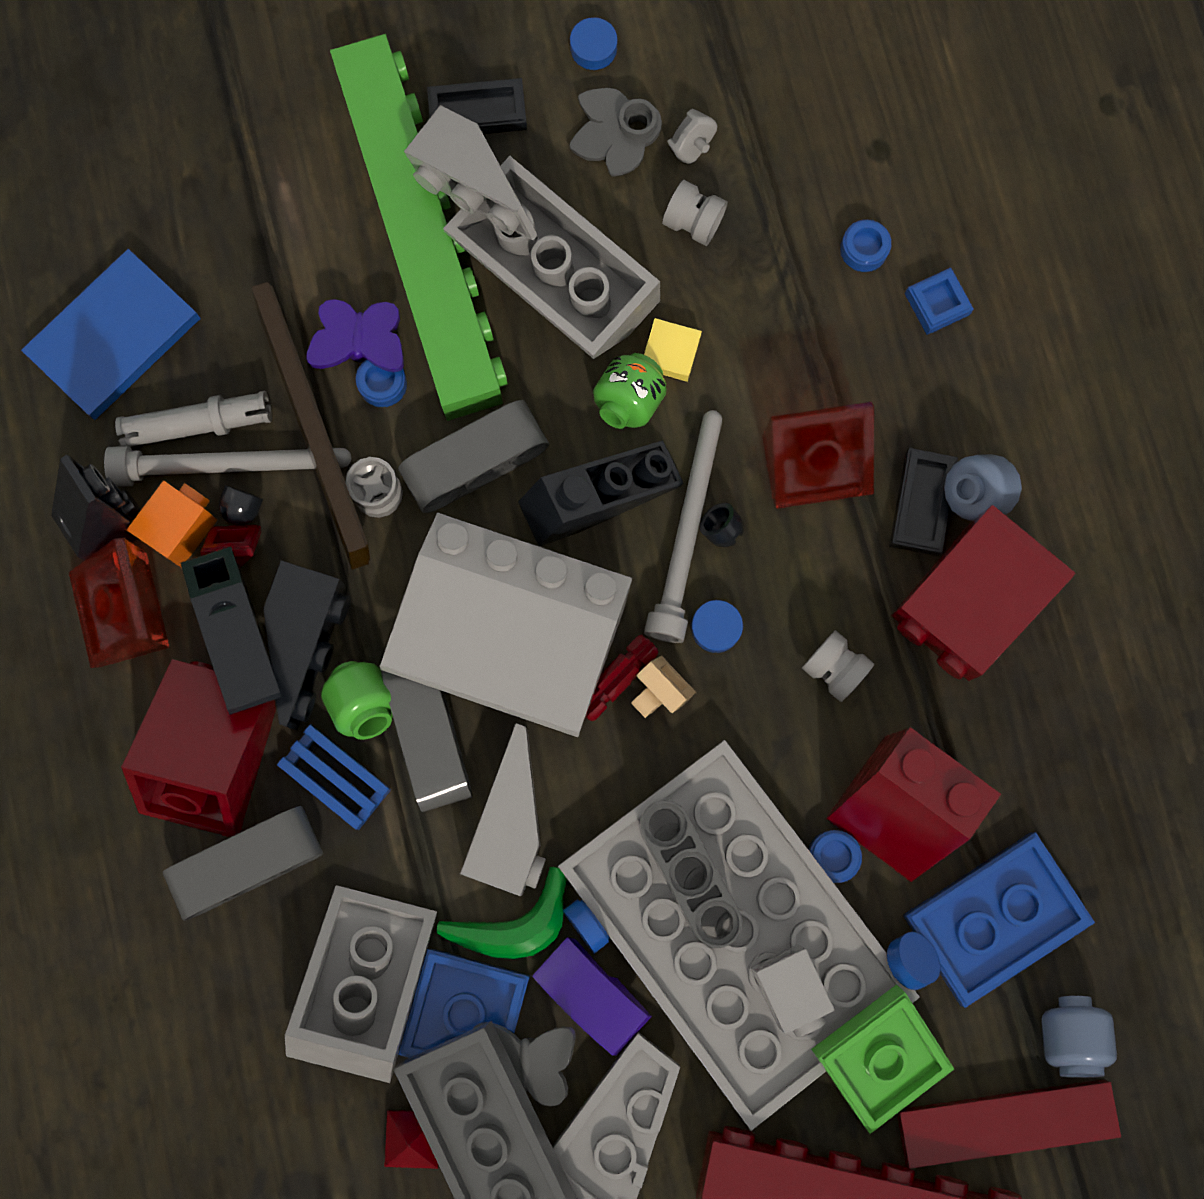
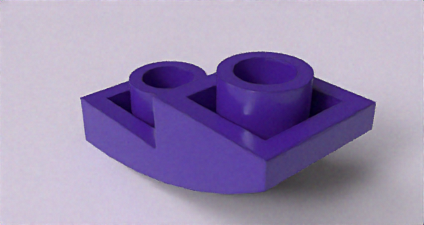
M567 937L532 976L549 996L612 1056H617L652 1017L617 978L607 975L576 939Z

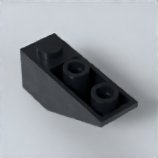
M662 440L543 476L518 503L538 546H542L583 532L677 489L684 483Z
M65 455L60 459L51 516L77 557L93 566H97L139 539L128 532L127 528L141 509L127 490L121 492L109 477L104 480L92 464L84 467L69 455Z
M227 547L181 562L190 599L229 715L282 697L246 583L232 548Z
M281 560L263 610L270 661L282 696L276 699L279 724L293 730H298L300 722H307L314 709L317 695L315 692H312V688L318 672L324 673L329 666L334 645L329 643L335 624L341 625L344 622L349 610L351 597L346 595L348 587L340 579Z

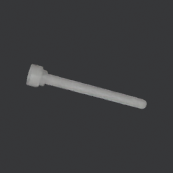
M714 410L706 412L702 419L661 604L655 605L654 612L648 613L644 634L660 641L683 643L688 621L684 619L685 610L681 609V604L722 425V416Z
M130 446L107 447L104 456L106 478H111L117 487L133 486L135 481H142L145 475L315 469L308 449L143 456L141 451H133ZM333 448L339 467L344 468L348 466L351 462L350 452L345 448Z

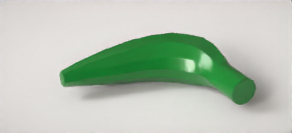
M549 867L545 886L538 902L520 918L504 922L439 921L437 934L467 949L491 957L516 959L533 956L550 945L557 938L562 927L564 913L563 895L567 878L560 868Z

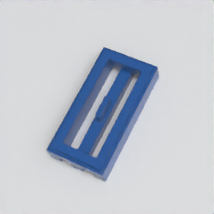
M309 725L303 732L305 733L303 737L293 744L289 754L283 757L277 766L354 829L359 830L392 789L316 727ZM313 742H316L376 792L369 799L311 752L308 748ZM299 759L305 760L362 807L359 813H354L296 765Z

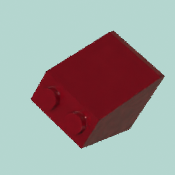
M991 505L976 520L965 527L891 616L899 622L897 629L906 639L917 646H921L924 643L939 656L936 661L944 671L956 679L964 677L970 681L982 676L1076 573L994 505Z
M172 659L121 766L138 813L227 837L239 834L276 712L275 700L229 715L212 666L199 661L186 663Z
M909 727L885 736L825 819L841 831L851 835L858 844L906 880L912 882L970 840L1001 794Z

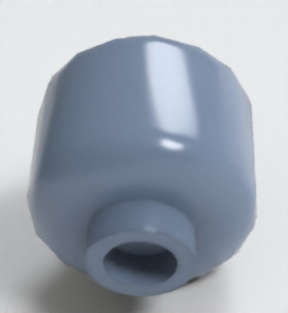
M987 454L964 457L955 463L946 476L944 490L946 501L951 510L961 518L974 521L991 505H994L1005 515L1011 512L1019 501L1022 486L1020 475L1011 462L1004 457Z
M1059 997V1007L1045 1011L1041 1018L1045 1060L1048 1064L1059 1068L1060 1076L1063 1077L1105 1076L1104 1068L1111 1066L1117 1060L1112 1015L1102 1008L1092 1007L1091 997Z

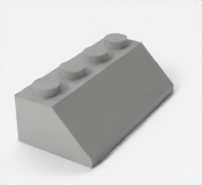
M509 156L503 162L501 168L534 227L537 237L532 241L515 231L512 235H508L493 225L486 215L478 211L474 214H469L462 209L449 221L443 230L594 359L626 339L660 302V281Z

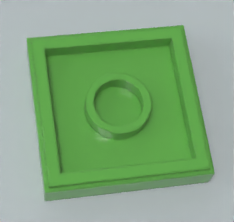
M897 984L811 1049L869 1134L954 1070L909 997Z

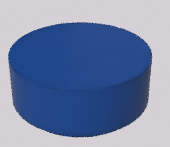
M587 18L577 23L570 35V51L574 61L581 67L589 70H598L608 66L614 60L617 53V34L614 27L606 20L600 18Z
M857 221L849 226L844 234L840 246L841 256L844 262L856 271L870 272L876 270L885 262L891 250V237L888 230L876 221Z
M365 360L357 370L356 385L366 402L376 407H389L396 404L404 396L407 389V378L403 369L399 372H389Z
M720 600L709 601L703 604L694 614L691 623V633L695 642L702 649L712 653L725 652L731 649L739 640L743 630V621L738 610L730 603Z
M839 830L822 832L809 845L808 850L833 883H842L850 880L856 875L861 866L862 852L860 846L846 832Z
M577 899L563 910L574 929L594 954L609 943L608 939L610 938L607 932L582 900L579 901Z
M908 932L889 944L887 949L889 968L896 980L904 987L918 990L938 979L940 974L938 954L930 941L923 935L916 932Z

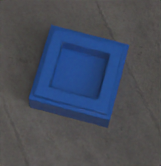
M952 268L908 287L905 292V296L926 335L969 316L974 310Z

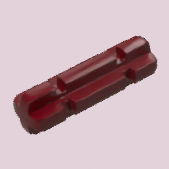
M638 635L626 647L628 652L625 655L620 654L601 673L586 714L588 720L595 721L607 709L605 704L609 700L613 703L637 678L636 675L640 672L639 669L642 666L646 667L657 657L658 649L647 637Z

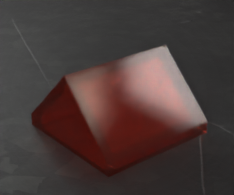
M872 402L770 417L762 438L776 509L874 494V405Z
M125 538L114 539L69 572L90 668L103 667L170 648L148 556L145 551Z

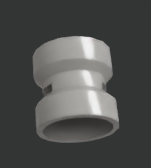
M683 180L668 204L662 224L675 231L684 229L691 233L693 240L707 246L719 227L728 202L716 195L706 197L699 193L697 186Z
M367 457L358 460L347 472L345 482L350 497L361 512L370 517L380 518L388 516L397 510L402 502L403 490L395 471L389 463L380 458Z
M835 630L808 659L802 669L812 678L822 677L825 680L824 682L828 684L829 693L839 702H842L869 673L874 663L864 654H855L847 649V639Z

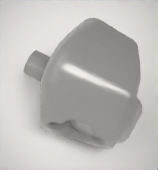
M691 109L687 112V117L678 127L673 138L668 139L667 142L681 162L691 164L696 161L701 153H706L709 150L710 146L708 144L717 131V123L713 118L695 109Z

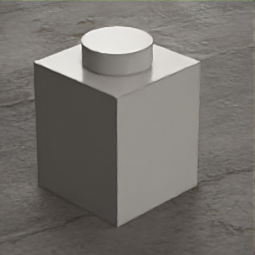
M797 945L751 967L774 1020L784 1034L794 1031L796 1037H801L812 1033L826 1024L823 1016L835 1011L806 948Z

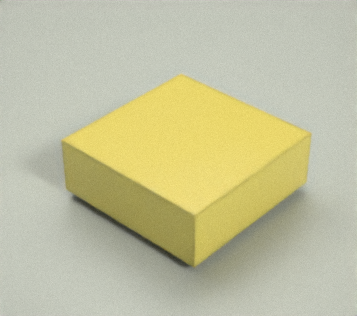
M655 318L644 355L653 359L661 367L663 375L688 382L702 331Z

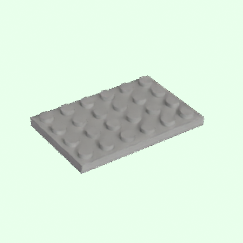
M725 740L558 866L751 1131L826 1072L811 1050L818 1043L896 984L907 994L912 1003L920 997L915 990L904 987L896 980L889 968L885 950ZM662 800L673 801L685 810L741 915L742 927L738 938L729 946L722 948L707 946L695 936L640 832V818L644 810L653 803ZM658 810L652 814L649 820V829L656 839L660 841L671 840L678 831L679 823L677 817L672 812ZM693 857L682 859L675 868L676 881L683 888H694L703 879L704 870L702 864ZM720 906L708 908L701 917L702 930L708 936L716 937L722 935L729 926L728 913ZM797 945L806 948L835 1011L823 1016L826 1022L824 1026L801 1037H796L794 1031L784 1034L778 1028L751 970V967Z

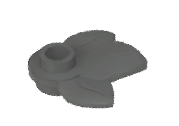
M599 88L579 94V104L590 121L573 137L570 142V150L588 161L606 159V166L612 177L632 172L643 161L645 147L651 145L660 135L662 120L659 111L647 100H628L617 89ZM633 122H641L646 128L634 130L629 126Z

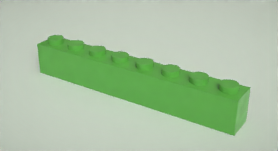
M386 34L332 49L330 53L446 420L449 421L501 405L503 401L500 387L507 386L508 382L500 357L492 359L489 357L485 343L492 341L493 335L486 313L484 311L476 314L471 298L479 296L471 267L461 269L457 254L465 252V249L443 230L447 223L442 210L451 208L448 195L441 191L435 195L424 189L415 180L413 174L416 170L404 153V150L418 134L415 124L422 123L423 119L415 93L405 95L401 83L409 80L401 50L391 52Z

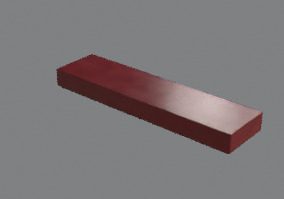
M1105 1079L903 1108L897 1113L905 1165L909 1169L1121 1138L1112 1085L1110 1081Z

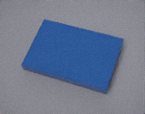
M127 249L21 351L92 419L96 420L201 318L133 252Z
M1036 832L1027 834L903 914L912 931L923 935L935 948L940 961V975L959 1005L964 1008L1095 923Z

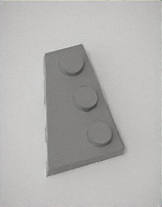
M639 1032L628 1042L552 1146L577 1199H637L640 1188H642L648 1170V1163L667 1111L680 1065Z

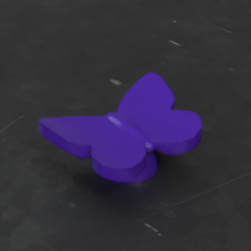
M336 299L325 301L319 306L318 314L325 329L317 331L310 342L306 359L311 367L319 369L331 368L351 358L357 362L368 360L376 367L389 372H399L403 369L404 355L402 344L397 334L393 333L400 322V311L395 304L389 302L376 303L371 305L364 313H357L351 305Z

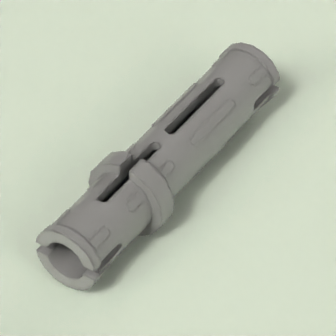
M265 390L255 394L223 399L221 395L209 397L206 403L129 417H117L115 427L117 435L125 434L124 438L119 439L121 446L131 447L213 431L218 436L229 434L230 428L263 422L270 423L272 422L271 404L265 405V402L269 401Z

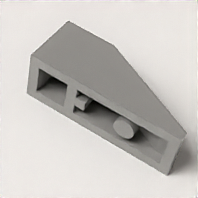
M516 723L460 874L522 896L526 886L536 888L546 859L537 856L541 842L529 734L525 726Z

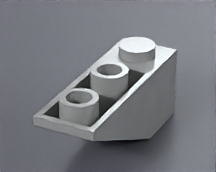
M440 105L404 150V153L416 170L413 174L415 180L432 194L437 195L441 191L449 195L457 206L469 214H474L478 211L486 215L492 224L502 232L512 235L515 231L533 241L537 237V233L478 124Z

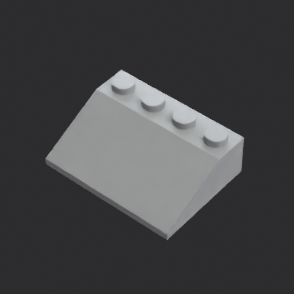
M437 513L418 554L380 664V670L578 737L624 611L632 578Z

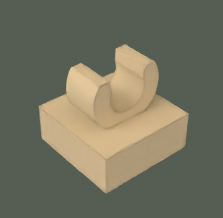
M663 656L652 660L636 675L647 688L631 704L645 718L662 704L671 713H674L696 691Z

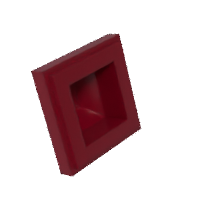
M261 526L212 527L200 551L201 556L231 547L239 568H241L255 552L262 532Z
M389 1109L387 1111L384 1167L438 1169L439 1165L413 1110Z

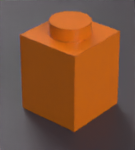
M163 480L127 528V531L181 567V562L187 561L217 519L205 509L210 501L185 483L178 491Z

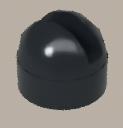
M225 485L219 500L221 517L236 526L247 525L258 515L264 499Z
M719 503L711 507L704 514L699 528L701 533L717 547H730L736 544L735 539L738 536L743 535L744 522L732 505L729 503Z

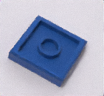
M428 948L398 1055L411 1058L472 1030L474 1026L481 1022L492 1021V1023L501 1025L515 1034L530 975Z

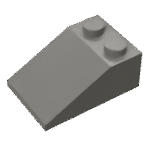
M336 885L285 1033L286 1056L390 1083L437 911Z

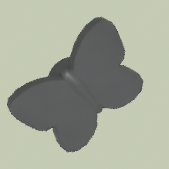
M481 1022V1023H479L478 1025L474 1026L473 1029H475V1028H477V1027H479V1026H481V1025H483V1024H486V1023H488V1022ZM493 1023L525 1092L529 1091L534 1100L543 1105H559L568 1095V1085L561 1070L565 1069L571 1062L576 1039L575 1030L568 1026L557 1027L537 1038H524L521 1041L507 1028Z

